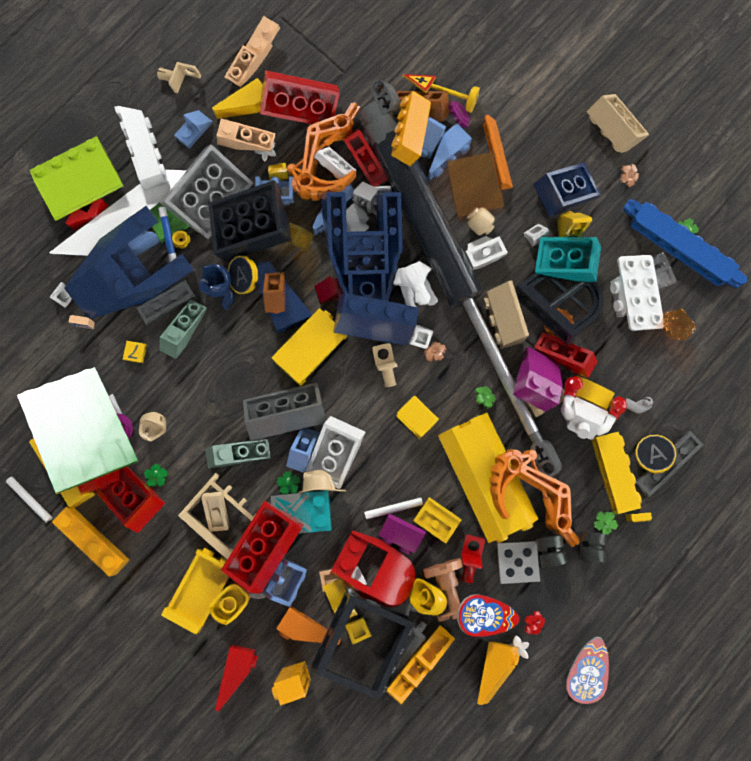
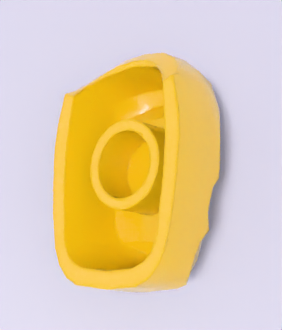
M415 580L409 594V601L412 606L422 614H442L447 607V598L438 587L425 580Z
M238 583L229 585L211 602L209 606L211 616L220 624L227 625L231 623L248 604L250 593Z

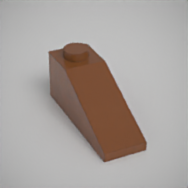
M397 91L396 93L400 101H402L412 91ZM414 91L431 102L428 119L431 117L437 122L445 121L450 113L448 92L427 91L425 93L423 91Z

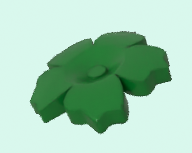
M154 464L151 466V470L146 469L144 472L145 478L149 479L146 484L149 487L163 486L166 479L162 477H167L168 471L161 468L160 464Z
M286 471L283 474L284 478L278 477L276 482L281 487L280 492L282 494H289V492L295 494L299 488L295 484L301 482L300 477L296 475L292 477V472Z

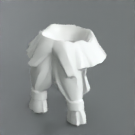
M420 261L398 269L393 285L401 287L406 305L416 307L413 298H415V303L419 305H435L438 299L426 279L431 268Z

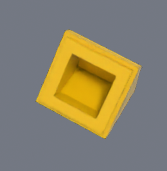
M286 163L268 166L270 181L272 177L279 178V181L289 179Z

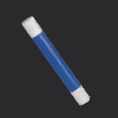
M160 207L158 209L169 261L171 262L177 257L166 207Z

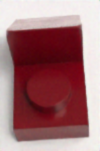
M332 276L327 277L314 286L320 304L337 299L340 294H343L338 278L332 279Z

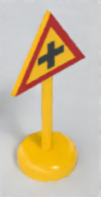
M402 75L425 93H427L429 88L467 100L465 109L469 113H472L480 91L479 87L474 86L468 96L433 84L436 76Z

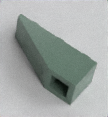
M190 299L160 336L159 351L176 359L188 344L207 307Z
M268 439L214 445L205 449L208 468L271 458Z

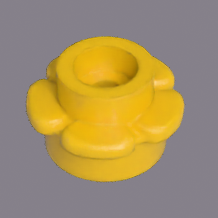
M176 231L172 236L174 246L180 249L186 248L187 244L190 243V236L185 231Z

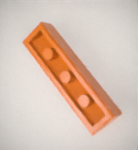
M485 115L483 128L499 190L510 189L513 185L497 123L492 117Z

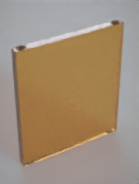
M490 151L489 153L452 161L449 160L447 162L457 217L470 214L476 207L478 209L483 207L486 210L504 207L494 152Z

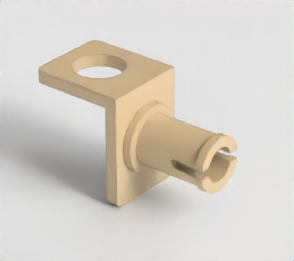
M179 62L176 63L173 71L159 68L158 70L161 72H157L158 79L169 81L168 84L175 93L179 92L185 75L201 78V74L195 66Z
M386 343L373 346L372 350L376 368L378 371H382L384 386L392 387L397 385L393 368L397 367V364L394 361L391 344ZM380 349L388 350L389 355L386 359L378 357Z

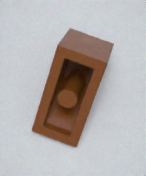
M284 272L265 273L263 296L266 313L276 314L285 312Z

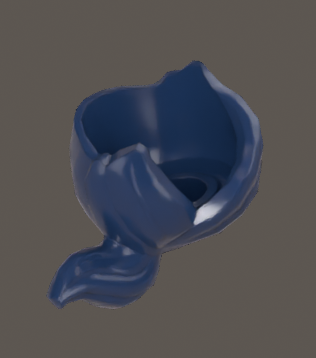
M219 264L204 266L203 276L199 284L200 290L210 297H223L222 306L225 310H229V305L234 301V293L230 290L231 276L228 270Z

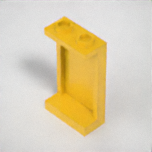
M320 308L272 357L273 361L300 386L306 382L305 379L339 343L347 338V335L333 333L335 322L332 320L333 316L326 310L323 312Z
M205 547L203 550L197 549L196 556L171 602L161 614V616L196 635L200 633L210 615L209 606L211 602L223 591L230 578L221 571L227 559L224 557L219 559L213 556L215 552Z

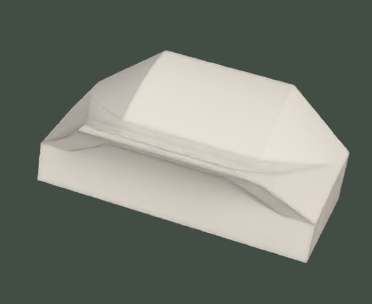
M487 236L469 243L468 250L465 251L473 270L496 262L508 253L500 236L494 239Z

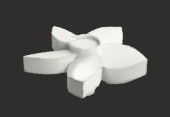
M275 142L271 151H255V153L262 154L264 162L267 160L268 155L275 157L276 153L273 150Z
M516 635L513 643L509 645L518 647L517 653H519V656L521 655L523 658L528 659L529 657L525 649L528 648L529 643H521V639Z

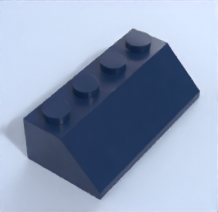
M348 293L340 294L333 333L407 346L416 327L419 307Z

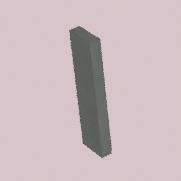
M688 431L674 444L676 458L672 467L663 473L646 471L636 480L635 485L647 497H650L703 444L691 431Z

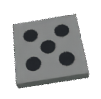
M536 541L496 543L500 584L540 582Z

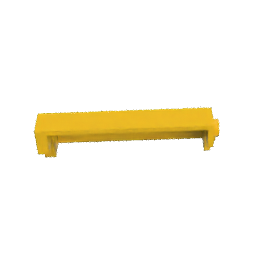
M488 413L477 416L438 435L488 543L495 540L497 543L503 542L508 539V535L520 529L526 531L533 527L532 523L537 521L538 517L519 477L515 476L505 490L504 502L510 517L502 519L494 506L490 493L491 484L489 483V477L492 476L490 470L492 465H496V456L506 451Z

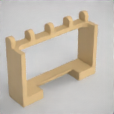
M216 473L178 516L221 555L228 559L233 550L229 549L201 524L202 522L191 511L202 500L203 493H208L214 487L218 492H223V496L251 521L254 516L242 507L247 502L245 498L238 503L228 494L232 489L230 485L223 490L216 484L217 482L215 481L219 478V475Z

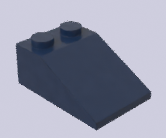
M585 163L546 173L533 184L549 217L567 211L600 195Z

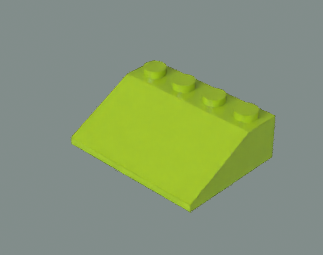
M97 136L30 170L40 194L56 221L123 187L107 151Z

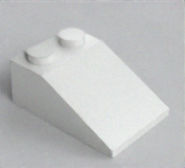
M330 416L323 425L305 472L323 470L331 476L334 487L340 489L361 445L365 431Z

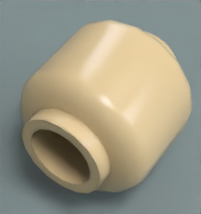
M476 207L467 217L468 227L477 235L484 233L487 235L494 228L492 225L495 220L494 216L483 207L479 209Z

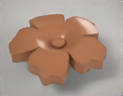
M636 165L623 166L621 170L624 174H621V183L631 187L639 178V173H636Z
M433 342L431 346L428 345V348L424 349L426 360L430 362L433 359L441 361L447 348L445 345Z

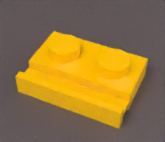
M429 497L413 521L444 543H447L462 519Z

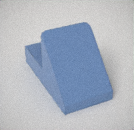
M199 110L184 114L186 122L174 135L178 141L189 149L213 123L212 120Z

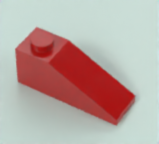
M359 129L343 139L371 186L377 187L388 180L379 161Z
M544 332L534 347L535 350L563 367L589 378L597 364L594 352L572 343L566 346L559 338Z
M232 645L229 648L216 703V711L223 707L252 668L255 669L258 656H255V649Z

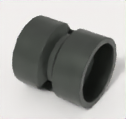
M581 532L580 543L583 544V547L580 548L579 560L606 562L604 546L607 545V534Z
M562 535L536 539L538 551L542 552L540 560L543 568L568 563L566 552L562 551L564 546ZM555 546L556 551L547 552L548 547Z

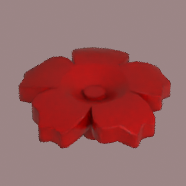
M534 611L533 616L529 615L524 620L527 623L525 632L527 634L532 633L533 635L540 633L541 628L544 626L545 618L542 617L539 611Z

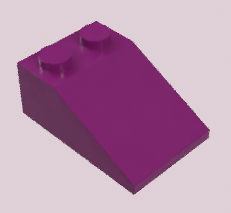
M527 346L513 395L546 412L559 404L563 388L560 366L556 361Z

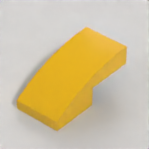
M580 377L583 387L577 392L576 397L607 411L615 393Z
M340 578L323 586L334 613L345 591H347ZM355 608L353 609L350 618L357 615Z

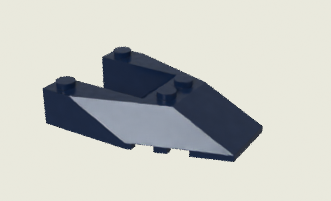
M326 192L322 194V217L327 250L343 294L348 293L388 301L394 275L397 272L399 257L403 251L401 192H382L376 195L377 231L347 232L345 192Z
M147 206L100 238L65 286L66 292L87 318H95L145 303L194 270L184 255L181 254L151 275L130 248L128 243L159 223Z

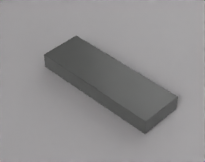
M184 280L136 307L144 323L148 325L196 296L187 281Z

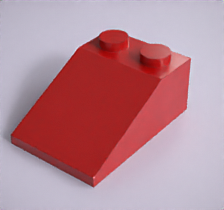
M126 466L118 470L120 480L101 487L95 492L124 526L139 533L165 502Z

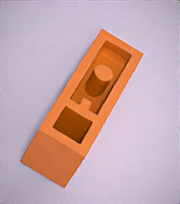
M293 606L288 609L276 628L280 631L278 634L287 640L291 638L292 640L322 643L328 630Z

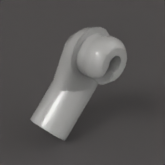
M644 397L637 402L628 398L625 399L627 409L638 414L649 410L653 405V400L650 397Z

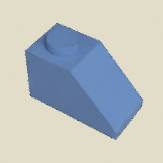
M431 117L427 121L421 157H427L428 159H431L438 148L446 126Z
M309 428L300 429L290 449L286 467L305 473L320 432Z

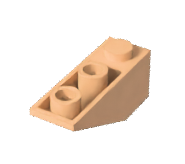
M221 119L217 132V145L238 150L271 151L276 133Z

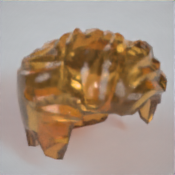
M683 309L666 312L663 316V331L670 339L686 340L696 329V323L687 316Z

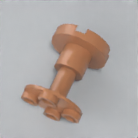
M460 558L423 569L425 578L435 576L438 588L441 591L444 590L445 597L447 598L449 609L437 615L439 622L449 619V616H452V619H457L460 601L455 587L459 584L454 570L463 567Z

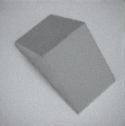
M362 182L353 192V203L355 202L370 215L379 189Z

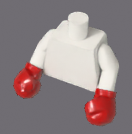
M570 377L565 382V397L561 407V413L567 422V428L576 432L578 437L590 440L595 435L600 436L609 432L615 420H618L619 416L626 411L627 403L622 397L614 398L608 413V411L576 397L577 392L583 387V382L580 377Z

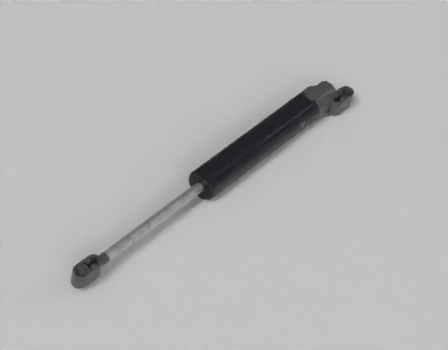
M376 80L371 86V92L375 101L365 106L360 112L367 125L365 134L393 191L401 192L402 210L450 307L459 308L464 305L531 440L532 446L530 450H535L537 453L535 463L539 472L553 477L561 471V461L551 442L542 438L524 400L513 395L516 384L474 301L482 295L483 289L418 160L409 166L391 156L393 149L391 145L396 135L394 131L398 125L396 115L401 111V101L391 84L382 80ZM548 463L552 464L554 468L553 472L548 469Z

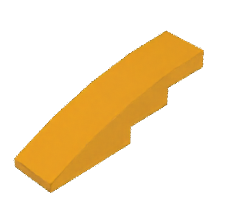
M439 625L389 684L386 692L399 704H402L426 674L433 669L455 638Z

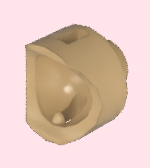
M156 412L144 414L140 418V436L144 440L153 441L166 432L167 421L165 417Z

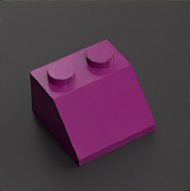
M388 514L378 536L382 537L381 540L390 546L392 543L399 545L398 550L409 555L410 551L416 552L426 531Z

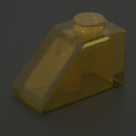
M289 222L292 241L286 243L306 252L314 235L304 228Z

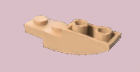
M263 16L247 45H243L225 78L241 87L253 75L271 50V43L278 33L280 26Z

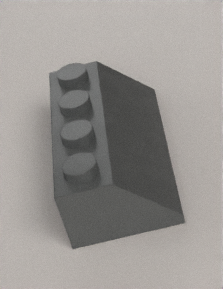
M317 382L243 400L245 425L251 441L302 428L318 426L326 422Z

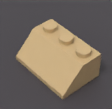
M616 94L603 95L587 111L590 115V121L600 127L601 134L605 138H609L612 142V147L617 152H627L649 136L648 132Z
M508 281L487 291L484 296L485 298H483L484 307L490 313L488 317L490 326L494 327L496 332L494 339L496 344L500 345V349L522 344L529 336L513 282Z

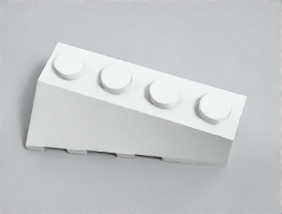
M121 106L114 107L122 121L120 125L127 139L126 143L132 156L134 155L131 158L143 188L147 189L166 183L164 179L166 171L164 165L159 162V159L162 158L159 149H155L154 146L157 142L153 132L150 133L149 129L152 128L149 118H145L140 110Z

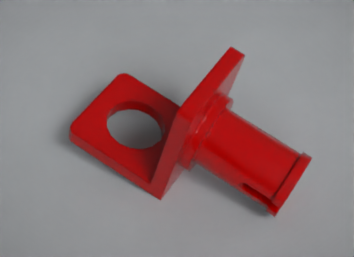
M472 535L465 536L461 553L462 564L464 565L461 580L466 583H473L476 568L482 569L481 556L485 543L484 538ZM469 542H478L479 548L476 551H471L468 548Z

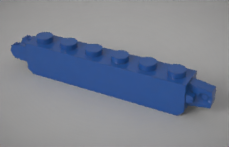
M629 199L622 210L632 218L630 221L631 228L714 285L722 286L726 283L732 286V288L737 289L744 283H747V276L738 270L740 265L735 263L734 259L726 257L718 248L704 242L702 237L694 235L688 231L687 227L675 222L671 216L663 214L655 205L647 202L641 204Z

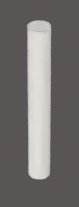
M13 477L6 480V483L46 523L52 519V516Z
M420 497L366 511V520L421 506L423 502Z

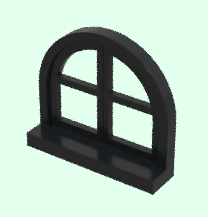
M534 273L517 285L515 291L518 301L566 346L570 345L576 335L597 319L603 307V294L597 282H578L569 290H566L552 276ZM545 279L549 280L563 293L551 303L533 288ZM584 287L589 290L592 297L591 310L573 296ZM568 299L586 314L574 324L556 309Z

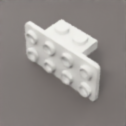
M621 256L617 260L620 276L610 281L616 317L627 315L631 331L663 328L665 324L652 256Z

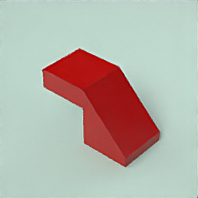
M100 198L92 203L88 213L80 209L70 213L66 224L74 231L79 230L105 211L108 205Z

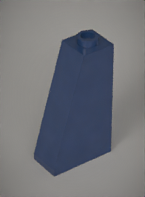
M269 261L256 264L258 270L257 284L262 296L265 273H278ZM286 282L285 312L276 314L270 312L278 334L304 324L312 316L308 308Z

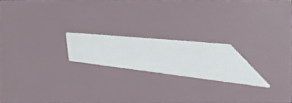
M165 170L166 175H164L166 183L144 189L140 183L49 253L88 256L98 240L143 207L147 206L151 209L162 201L186 171Z

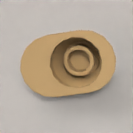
M314 470L304 473L303 491L298 493L317 490H346L335 489L332 478L327 472Z

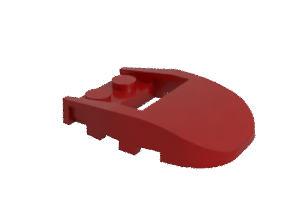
M356 531L351 532L330 572V575L333 576L335 574L342 579V584L358 593L361 598L372 600L378 605L390 608L401 605L407 599L415 582V569L408 558L384 541ZM368 543L387 552L371 587L351 578Z

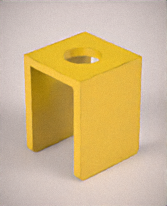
M413 396L397 413V418L419 439L439 420L416 396Z

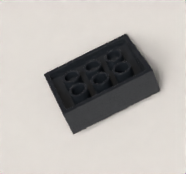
M275 180L208 203L214 255L224 261L292 241L290 224Z

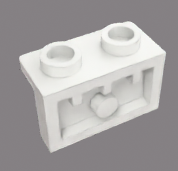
M330 147L317 151L315 155L320 164L326 167L338 179L345 177L351 170L356 172V169Z

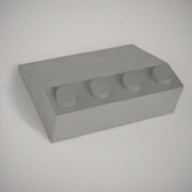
M209 145L205 147L160 204L166 207L178 219L206 239H209L212 234L208 203L247 190L252 186L253 182L214 146Z

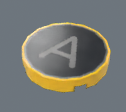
M247 256L235 257L228 268L231 276L230 286L239 294L250 293L255 289V282L258 281L257 267L254 261L250 260Z
M649 435L638 443L635 452L636 460L641 468L651 473H663L674 464L676 449L666 437Z

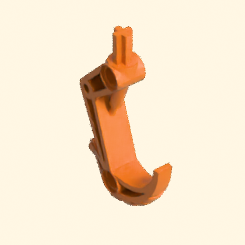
M351 103L345 114H339L308 127L304 159L296 165L289 164L287 166L288 174L293 177L292 187L294 192H297L302 199L309 200L312 198L313 201H317L326 192H341L356 178L354 170H351L345 177L335 181H325L315 177L319 162L315 155L317 151L325 146L328 147L333 142L343 140L353 133V120L361 109L360 106H357V103Z
M511 449L497 455L495 458L496 465H492L490 470L492 476L489 477V483L491 484L490 493L494 506L501 518L508 519L510 517L505 507L504 495L509 482L517 476L542 491L544 496L543 502L546 507V527L557 535H562L571 547L578 545L580 539L570 528L572 520L569 486L538 471L535 463L537 458L535 450H526L522 454L518 450ZM530 461H531V464H532L533 468L527 466V464H528Z

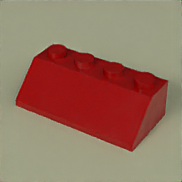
M265 70L260 114L315 124L335 116L340 91L337 85Z
M264 501L221 571L248 592L261 594L304 524L288 513Z

